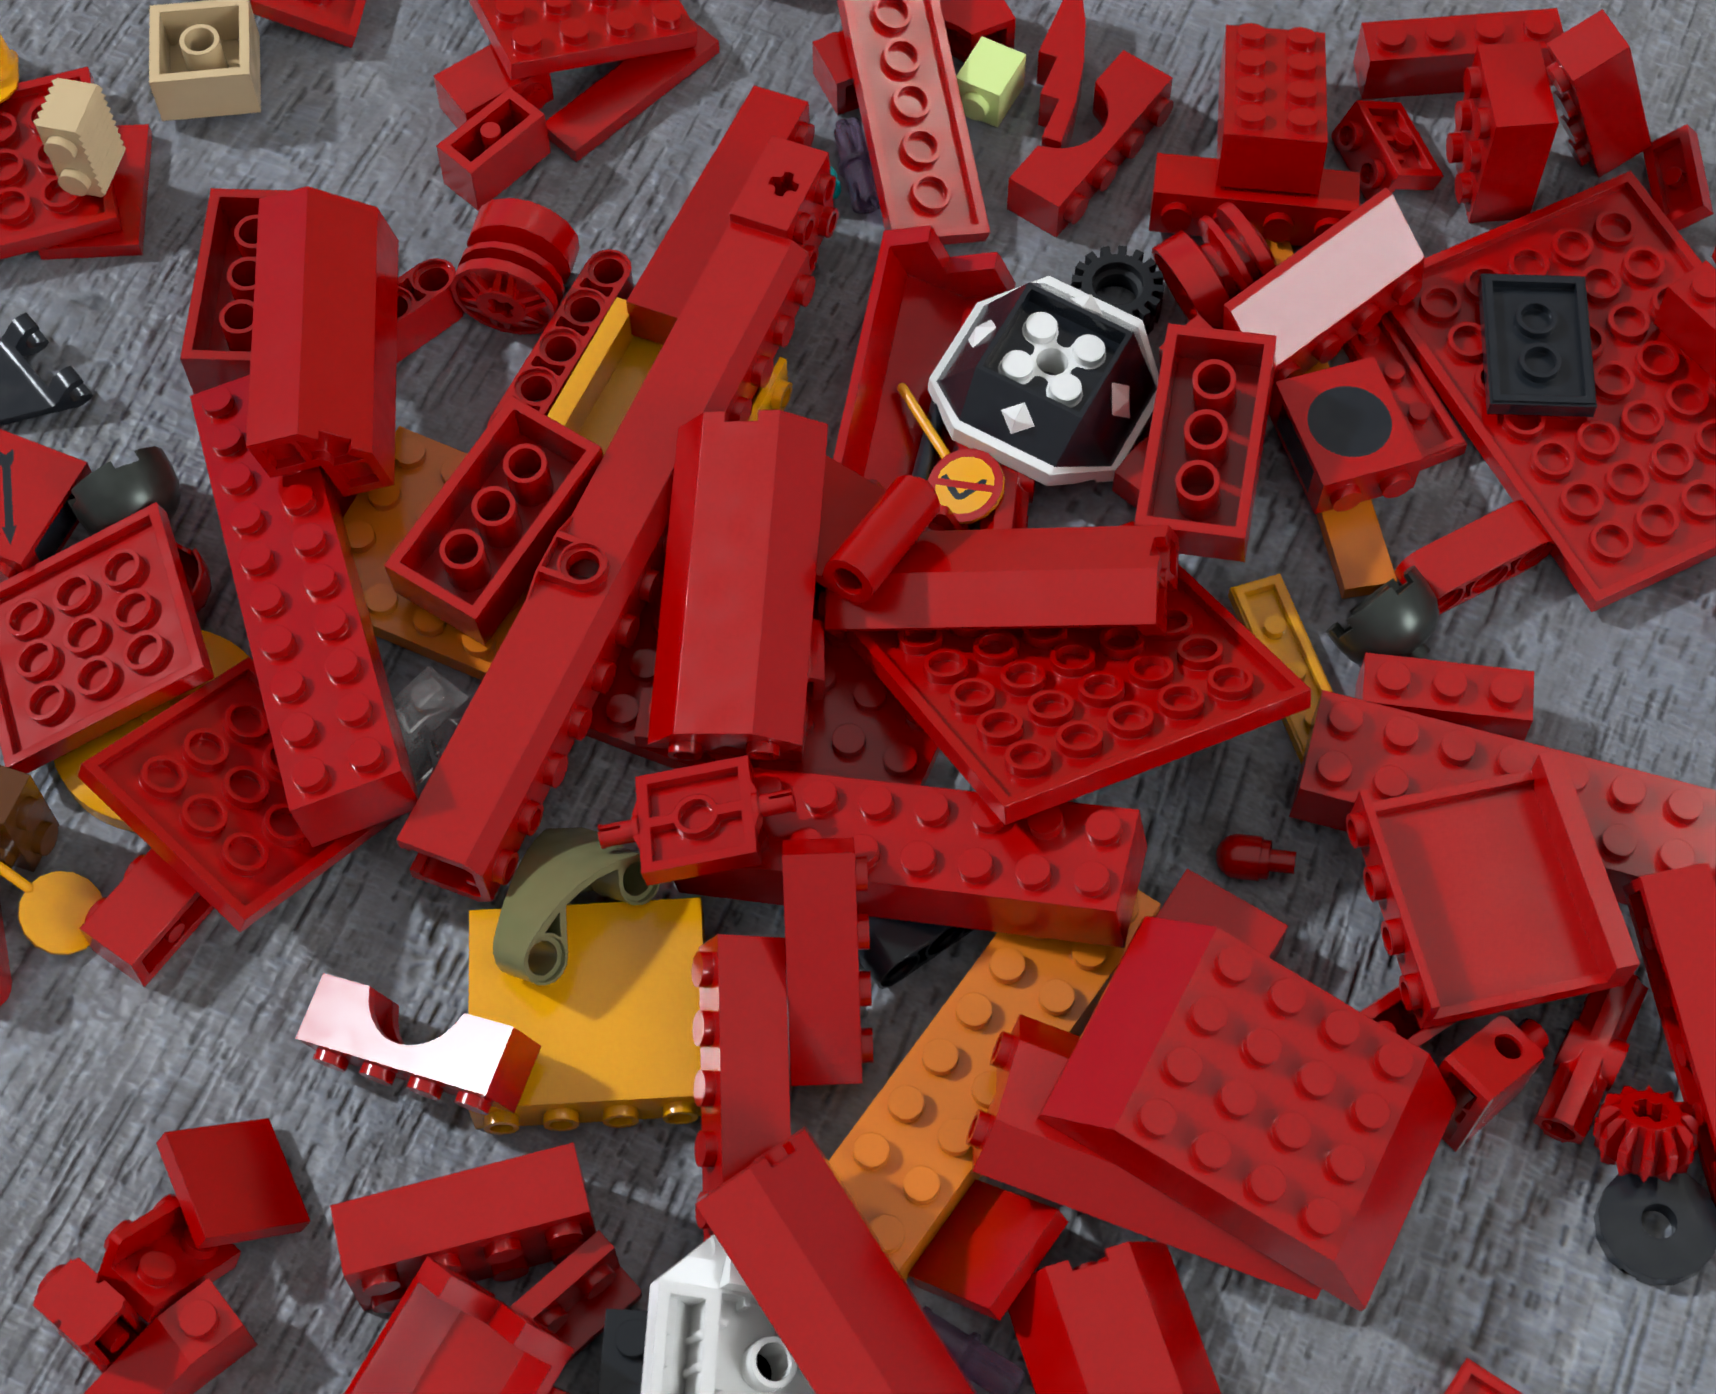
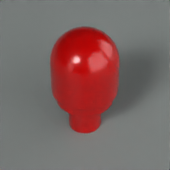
M1232 834L1225 837L1219 843L1216 850V863L1221 872L1230 878L1259 882V879L1268 880L1269 871L1287 874L1295 873L1297 852L1272 849V840H1266L1264 836Z

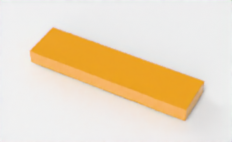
M1279 573L1229 588L1228 598L1238 620L1311 689V708L1282 719L1302 764L1312 718L1322 690L1333 692L1283 578Z

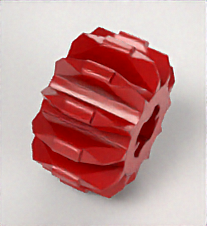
M1624 1085L1620 1094H1607L1604 1103L1600 1107L1599 1116L1595 1118L1593 1128L1594 1146L1600 1150L1602 1163L1617 1165L1619 1176L1632 1173L1639 1175L1643 1183H1645L1649 1176H1655L1664 1182H1669L1673 1173H1687L1689 1164L1693 1162L1694 1153L1698 1149L1700 1131L1698 1130L1700 1121L1693 1117L1691 1104L1675 1102L1674 1091L1661 1094L1654 1092L1650 1085L1644 1091H1637L1631 1086Z

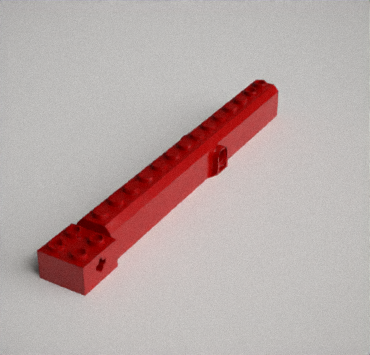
M773 135L768 140L729 212V225L575 510L553 537L535 571L522 608L396 839L400 848L418 852L409 869L412 877L478 902H492L500 885H507L512 879L517 868L519 858L517 852L526 835L532 836L537 831L543 816V802L551 787L557 788L563 781L568 767L567 756L575 740L581 741L586 736L592 722V708L599 694H606L613 684L617 669L616 661L624 647L630 648L633 645L640 627L639 617L646 603H653L660 593L665 567L678 427L703 412L725 411L728 414L729 422L749 421L752 411V399L758 387L765 388L773 371L774 356L780 346L786 347L790 342L795 326L794 318L800 306L807 307L812 299L816 280L811 275L817 264L818 248L824 237L830 238L834 233L839 216L838 209L834 208L833 205L836 178L830 172L829 152ZM575 563V565H574V567H573V569H572V571H571V575H569V574H568V573H569V570H570L571 566Z

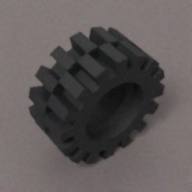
M1119 245L1117 254H1111L1110 247L1106 246L1100 248L1099 258L1093 251L1085 255V264L1079 261L1075 267V275L1072 274L1071 286L1089 295L1092 294L1093 297L1101 301L1104 300L1097 296V292L1103 288L1116 286L1128 289L1136 295L1134 301L1126 304H1108L1143 320L1148 335L1154 328V322L1158 323L1164 293V277L1161 270L1156 272L1157 264L1150 258L1143 263L1144 252L1136 249L1133 256L1126 255L1127 246Z

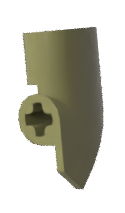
M546 828L526 851L505 897L493 941V954L499 969L508 975L536 985H549L555 982L563 974L567 965L566 905L576 895L595 891L604 897L631 905H643L656 895L660 884L646 885L641 874L640 852L626 849L623 845L602 849L598 838V831L587 828Z

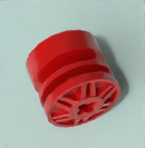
M516 198L493 199L482 205L476 216L466 243L467 248L464 250L450 286L453 299L466 314L481 324L512 334H538L545 330L564 295V285L571 275L580 249L578 235L565 219L549 208L532 201Z
M1229 201L1216 209V215L1221 228L1207 215L1199 219L1198 225L1204 242L1201 246L1186 232L1180 230L1152 248V255L1158 270H1161L1164 277L1163 280L1187 319L1190 321L1199 314L1212 328L1222 330L1224 304L1276 267L1275 258L1261 233Z

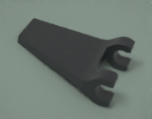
M23 313L16 317L0 339V426L77 408L87 403L93 396L72 366L59 371L47 387L23 356L36 354L49 343L28 313Z

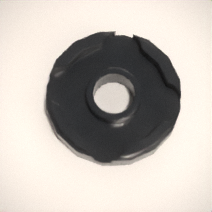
M1629 1173L1619 1176L1618 1174L1603 1190L1594 1214L1596 1239L1608 1261L1620 1271L1624 1269L1630 1275L1636 1276L1635 1280L1648 1285H1676L1694 1277L1715 1254L1716 1206L1706 1189L1688 1173H1673L1669 1182H1664L1655 1176H1649L1645 1183H1643L1639 1175ZM1656 1211L1663 1214L1671 1224V1236L1656 1238L1648 1234L1642 1226V1213Z

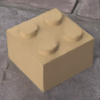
M207 0L150 5L149 84L162 121L261 112L260 35L250 0Z

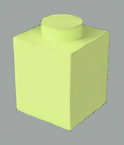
M985 37L980 38L956 75L965 116L972 120L983 121L997 128L999 127L1024 87L1026 54Z

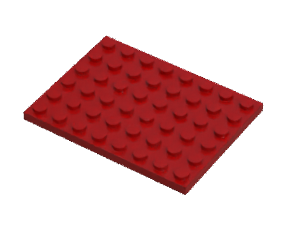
M1631 170L1426 257L1420 292L1406 305L1401 306L1398 304L1386 313L1428 381L1513 501H1524L1554 540L1555 545L1550 554L1591 612L1716 556V381L1654 324L1668 286L1702 262ZM1481 273L1585 276L1597 408L1593 417L1487 414L1478 281Z

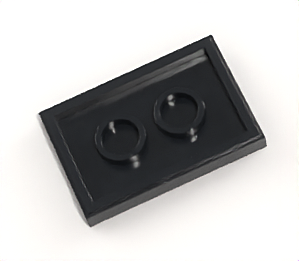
M1481 273L1478 281L1487 414L1593 417L1597 408L1585 276Z

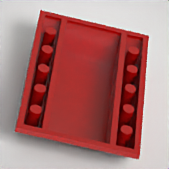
M1145 916L1141 920L1038 1118L1361 1312L1366 1309L1458 1102L1430 1053L1217 926Z

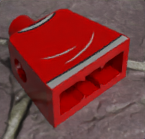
M1499 1015L1450 1053L1439 1066L1440 1073L1458 1102L1442 1136V1139L1455 1152L1524 1089L1544 1060L1545 1056L1542 1050L1548 1046L1549 1039L1546 1031L1536 1021L1524 1018L1515 1025L1508 1017Z

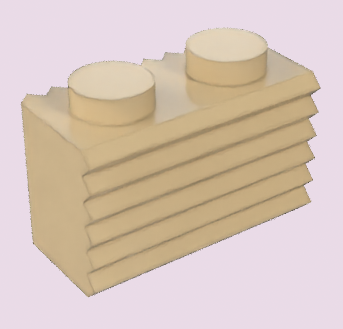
M56 78L52 80L53 87L48 88L50 94L44 97L46 102L41 104L42 110L37 112L39 118L33 121L44 145V151L48 155L58 177V184L64 191L76 196L92 195L103 197L107 193L126 150V147L122 145L124 141L120 139L121 134L117 132L119 128L114 126L116 121L112 119L113 115L109 113L111 108L107 106L108 101L104 99L106 95L101 93L103 88L97 84Z

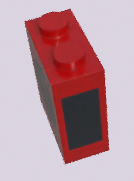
M1374 356L1275 382L1268 414L1314 514L1333 509L1337 512L1346 511L1354 508L1360 502L1381 496L1395 498L1414 488L1424 458Z
M0 429V583L61 552L79 524L77 517L68 504V500L75 498L71 490L87 475L92 473L86 461Z

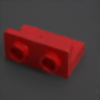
M1356 100L1332 131L1331 138L1349 170L1360 172V189L1367 201L1384 188H1387L1391 193L1396 189L1434 190L1444 177L1401 102Z
M171 1193L163 1197L150 1212L133 1222L125 1220L110 1232L104 1242L106 1251L98 1275L121 1294L144 1320L150 1323L209 1278L214 1282L233 1270L237 1265L241 1251L234 1244L197 1249L177 1196Z
M598 1230L510 1307L522 1315H529L575 1348L567 1361L568 1363L604 1331L606 1309L629 1310L641 1299L642 1292L640 1287L620 1266L615 1247Z

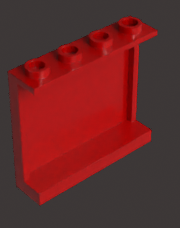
M1562 750L1539 754L1531 770L1372 802L1368 789L1359 791L1351 813L1346 816L1348 837L1355 849L1361 848L1367 866L1363 871L1366 892L1372 902H1379L1384 921L1381 923L1383 944L1390 956L1396 955L1402 972V975L1399 977L1400 995L1405 1008L1408 1011L1414 1010L1420 1029L1625 986L1640 965Z

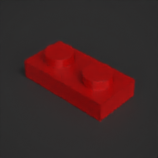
M1686 124L1652 141V146L1643 151L1652 198L1677 231L1713 215L1697 132Z

